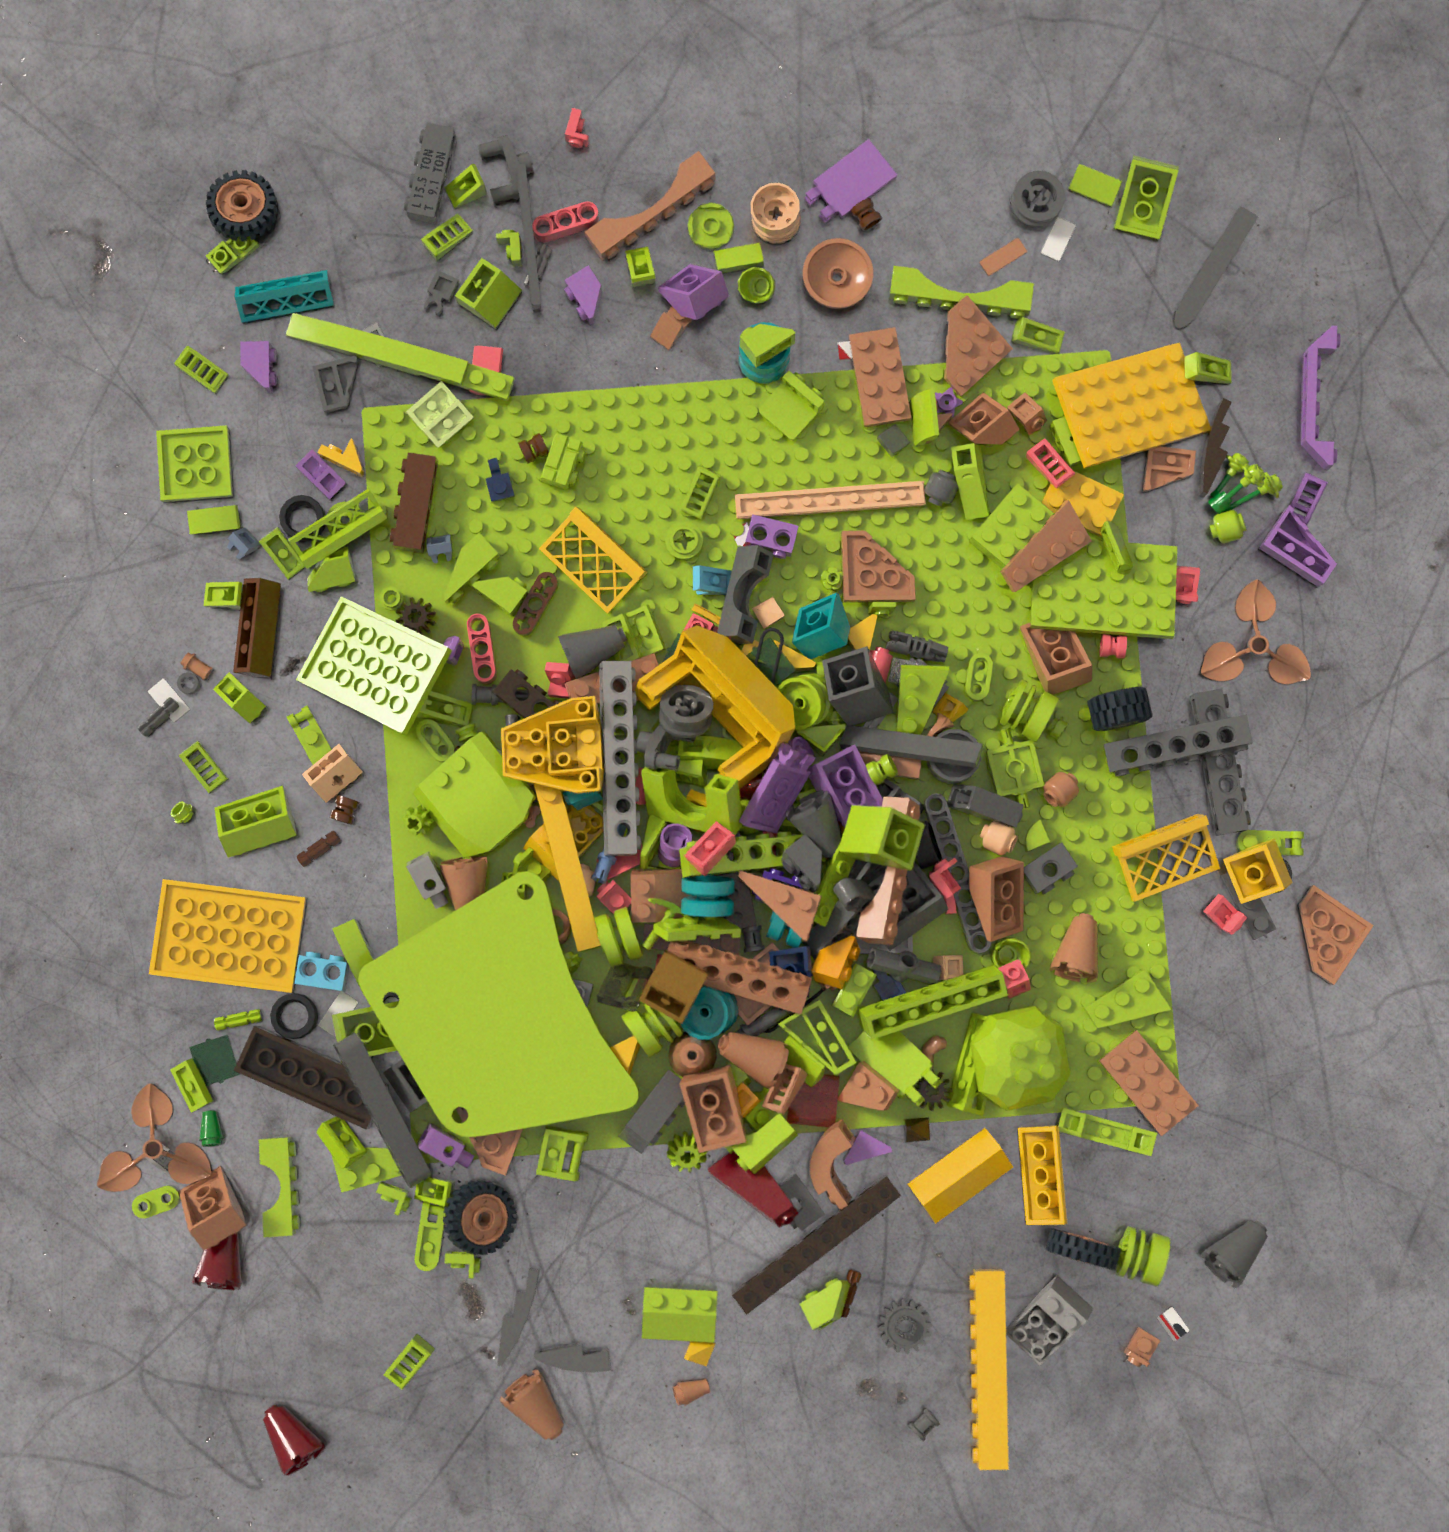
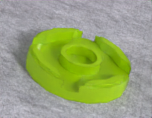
M711 202L701 204L689 216V236L694 244L702 249H720L728 244L733 236V216L720 204Z

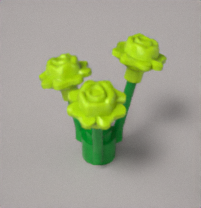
M1235 453L1232 456H1226L1229 465L1226 471L1227 475L1210 494L1212 498L1208 503L1220 514L1224 511L1232 510L1260 494L1262 496L1269 493L1279 498V491L1282 490L1283 485L1276 474L1269 476L1267 472L1264 473L1259 465L1253 464L1250 466L1245 456ZM1237 472H1244L1245 477L1240 480V484L1228 494L1225 491L1221 492L1231 477L1234 478ZM1250 484L1258 486V490L1232 503L1231 497L1243 487L1246 488Z

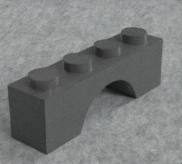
M759 545L737 547L717 633L727 636L734 644H753L758 621L750 614L749 600L756 585L769 576L774 555Z

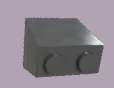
M867 646L822 661L829 702L848 727L893 713L890 693Z

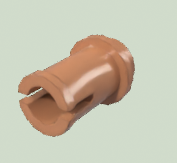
M188 652L181 661L184 670L189 669L202 678V680H206L213 670L212 667L196 658L195 653L190 654Z

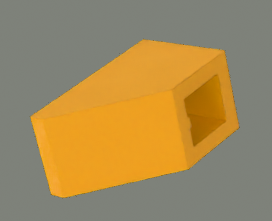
M855 936L844 938L819 951L811 970L815 982L839 989L843 988L845 981L848 982L851 977L853 961H857L860 955V947Z

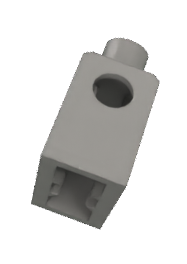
M428 851L407 862L406 867L423 899L425 900L430 897L435 909L447 904L448 900L443 893V890L446 889V884L430 852ZM432 879L435 886L428 887L425 881Z

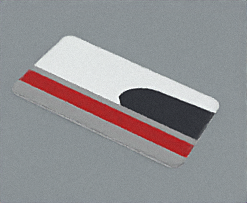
M1173 1307L1157 1318L1173 1341H1177L1189 1332L1188 1327Z

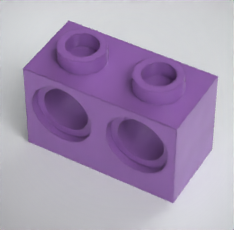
M752 514L745 546L759 545L772 552L774 557L786 559V556L791 557L799 526ZM757 530H762L766 533V538L761 541L756 540L753 537V533ZM779 536H786L789 539V544L780 546L777 544L776 539Z

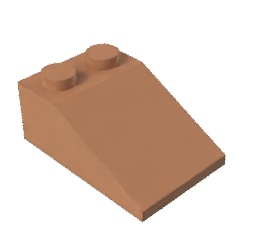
M1030 623L1020 626L1036 673L1045 691L1054 695L1092 681V664L1075 632L1030 628Z
M1001 856L969 866V890L987 941L992 942L1023 931L1024 862Z
M632 869V922H661L664 918L667 908L657 903H650L648 901L649 898L667 900L681 908V899L692 896L683 893L681 890L682 869ZM675 913L673 919L681 918L684 916H682L679 913Z
M727 1065L683 1076L680 1087L699 1153L746 1142L738 1092L731 1066Z
M221 1166L211 1171L210 1177L191 1183L179 1190L188 1231L203 1251L216 1246L221 1240L239 1232L246 1226L243 1212Z

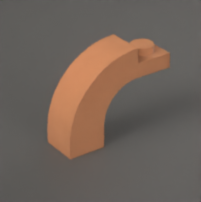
M843 1119L834 1123L822 1134L810 1161V1175L816 1192L820 1195L827 1190L829 1200L832 1204H836L840 1210L848 1206L852 1196L835 1172L834 1159L842 1152L851 1148L856 1139Z

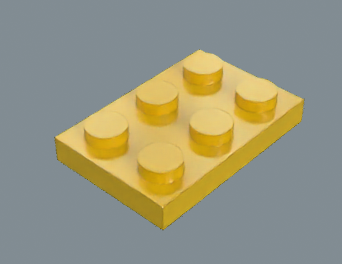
M1062 470L1054 476L1055 479L1058 480L1066 472ZM1075 471V475L1057 489L1050 483L1041 503L1055 514L1061 508L1060 506L1064 501L1069 500L1085 530L1103 538L1100 532L1104 522L1112 521L1124 494Z

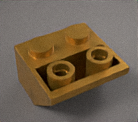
M666 950L651 975L639 1001L682 1024L709 973Z

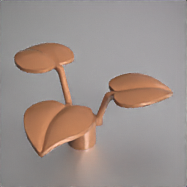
M1254 580L1245 586L1236 601L1238 617L1243 621L1252 620L1255 636L1249 639L1248 648L1236 653L1235 647L1228 642L1213 644L1207 650L1201 668V674L1206 678L1216 681L1234 679L1244 669V664L1239 656L1249 652L1253 654H1263L1266 652L1273 657L1269 662L1268 670L1270 676L1276 682L1292 684L1310 679L1311 672L1308 660L1298 647L1291 644H1283L1279 646L1275 654L1269 649L1268 639L1260 635L1257 620L1266 621L1270 619L1276 610L1274 596L1260 580Z
M147 1084L141 1089L133 1102L131 1111L133 1121L137 1126L146 1127L150 1125V1140L144 1144L143 1154L133 1161L126 1152L116 1151L109 1154L103 1160L97 1182L98 1188L119 1192L134 1187L141 1178V1171L135 1165L145 1157L156 1159L160 1155L172 1158L168 1165V1172L171 1178L178 1183L190 1184L211 1176L210 1162L206 1154L197 1145L181 1143L177 1146L174 1155L164 1151L163 1144L155 1139V1125L165 1124L172 1116L173 1107L167 1095L153 1084Z

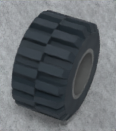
M1144 687L1120 689L1097 695L1087 701L1093 728L1096 731L1123 728L1145 722L1153 717L1147 689Z

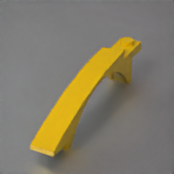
M534 784L577 952L599 947L601 944L597 935V928L561 790Z

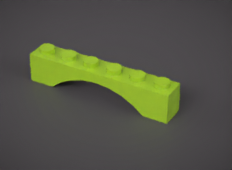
M894 266L889 299L894 300L898 304L915 302L921 307L939 305L942 309L950 310L964 296L968 295L980 311H987L988 315L1000 316L1002 313L1010 314V317L1020 319L1024 316L1028 317L1031 311L1034 283L1010 280L1004 285L989 291L961 293L936 285L917 268Z

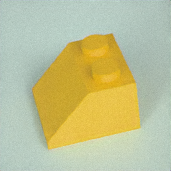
M1275 838L1251 846L1223 859L1241 904L1284 890L1292 884Z

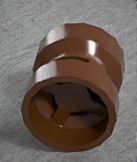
M871 198L860 201L851 209L853 216L859 219V226L863 231L874 227L882 220L880 213L873 208L874 203Z
M540 433L533 435L532 439L528 441L523 440L518 443L528 464L535 461V458L538 456L544 457L549 454Z
M337 795L335 799L336 807L331 811L329 818L352 825L354 821L353 813L358 809L360 802Z

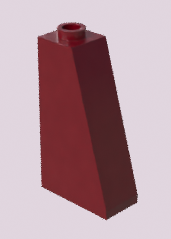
M733 1151L707 1169L718 1183L779 1228L790 1224L795 1219V1216L799 1214L765 1165L755 1174L750 1169L745 1171L736 1161L740 1157Z

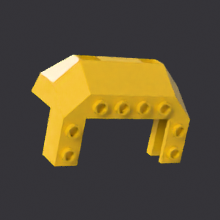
M698 625L682 631L674 655L640 678L635 689L636 697L649 710L657 706L662 695L674 686L693 685L705 690L713 700L712 715L743 747L718 768L719 775L738 779L739 789L768 767L778 755L781 743H788L795 730L793 704L727 636Z

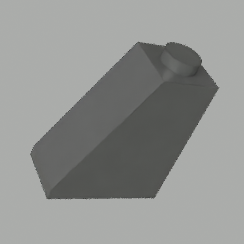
M953 784L947 802L948 807L1016 828L1022 818L1024 806L1021 803L977 786Z

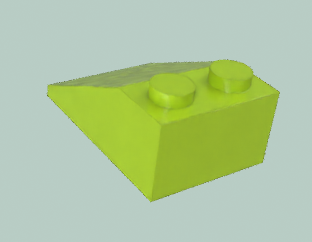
M1133 155L1114 228L1160 239L1179 166Z
M399 1001L384 1005L388 1008H394L399 1004ZM371 1007L332 1015L337 1042L356 1032L369 1056L397 1051Z

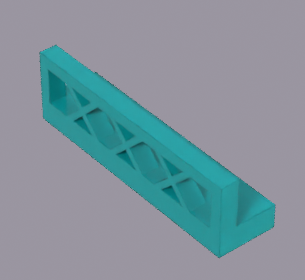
M327 270L235 287V301L241 323L334 305ZM324 289L326 291L327 299L318 301L311 297L315 291ZM298 294L305 298L298 305L289 302L292 295ZM276 299L281 302V305L277 309H271L266 306L268 300ZM249 303L258 307L255 313L245 314L243 305Z

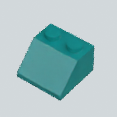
M837 592L799 609L792 644L809 659L823 656L832 650L847 645L850 625L840 595Z

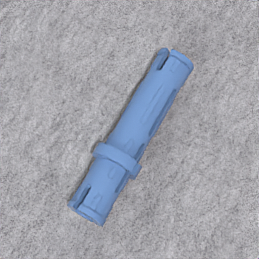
M619 824L617 833L623 837L627 827ZM603 848L602 852L598 854L597 859L599 861L591 878L594 881L599 879L598 883L606 884L610 869L617 859L615 856H604Z

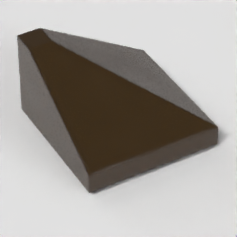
M929 1117L905 1119L906 1142L930 1140Z

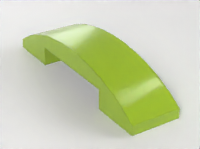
M1066 1108L1062 1109L1058 1124L1059 1132L1152 1156L1157 1136L1156 1132Z

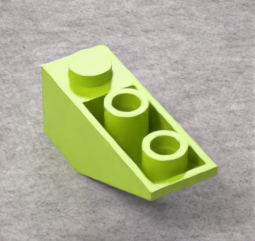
M972 443L951 447L955 477L966 520L989 517L981 446Z
M480 533L461 548L443 597L447 605L451 601L456 603L464 595L463 590L468 586L472 587L474 582L481 580L480 575L485 570L491 571L499 563V553Z

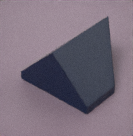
M809 946L769 952L770 966H777L790 972L801 973L811 978Z

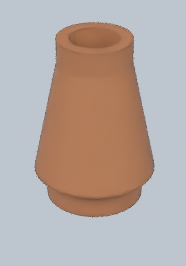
M706 1379L678 1382L677 1386L672 1387L678 1406L682 1404L686 1406L705 1394L710 1393Z

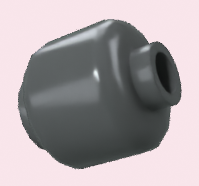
M941 469L939 472L931 474L924 490L926 495L930 496L929 502L938 506H942L943 503L950 504L953 502L958 491L955 475Z

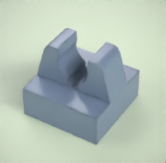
M242 528L232 532L228 537L230 541L227 547L229 550L236 547L239 550V554L236 557L241 559L256 551L261 544L246 528Z
M450 534L427 538L428 555H430L434 563H438L437 555L441 553L446 555L447 561L451 560L452 541Z

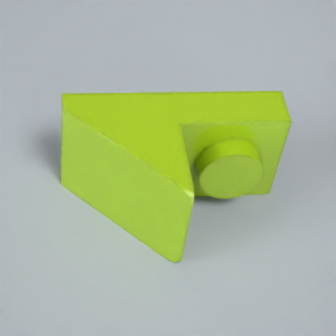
M648 246L625 251L632 287L655 283V273Z
M206 583L203 606L210 608L228 607L240 610L243 583Z

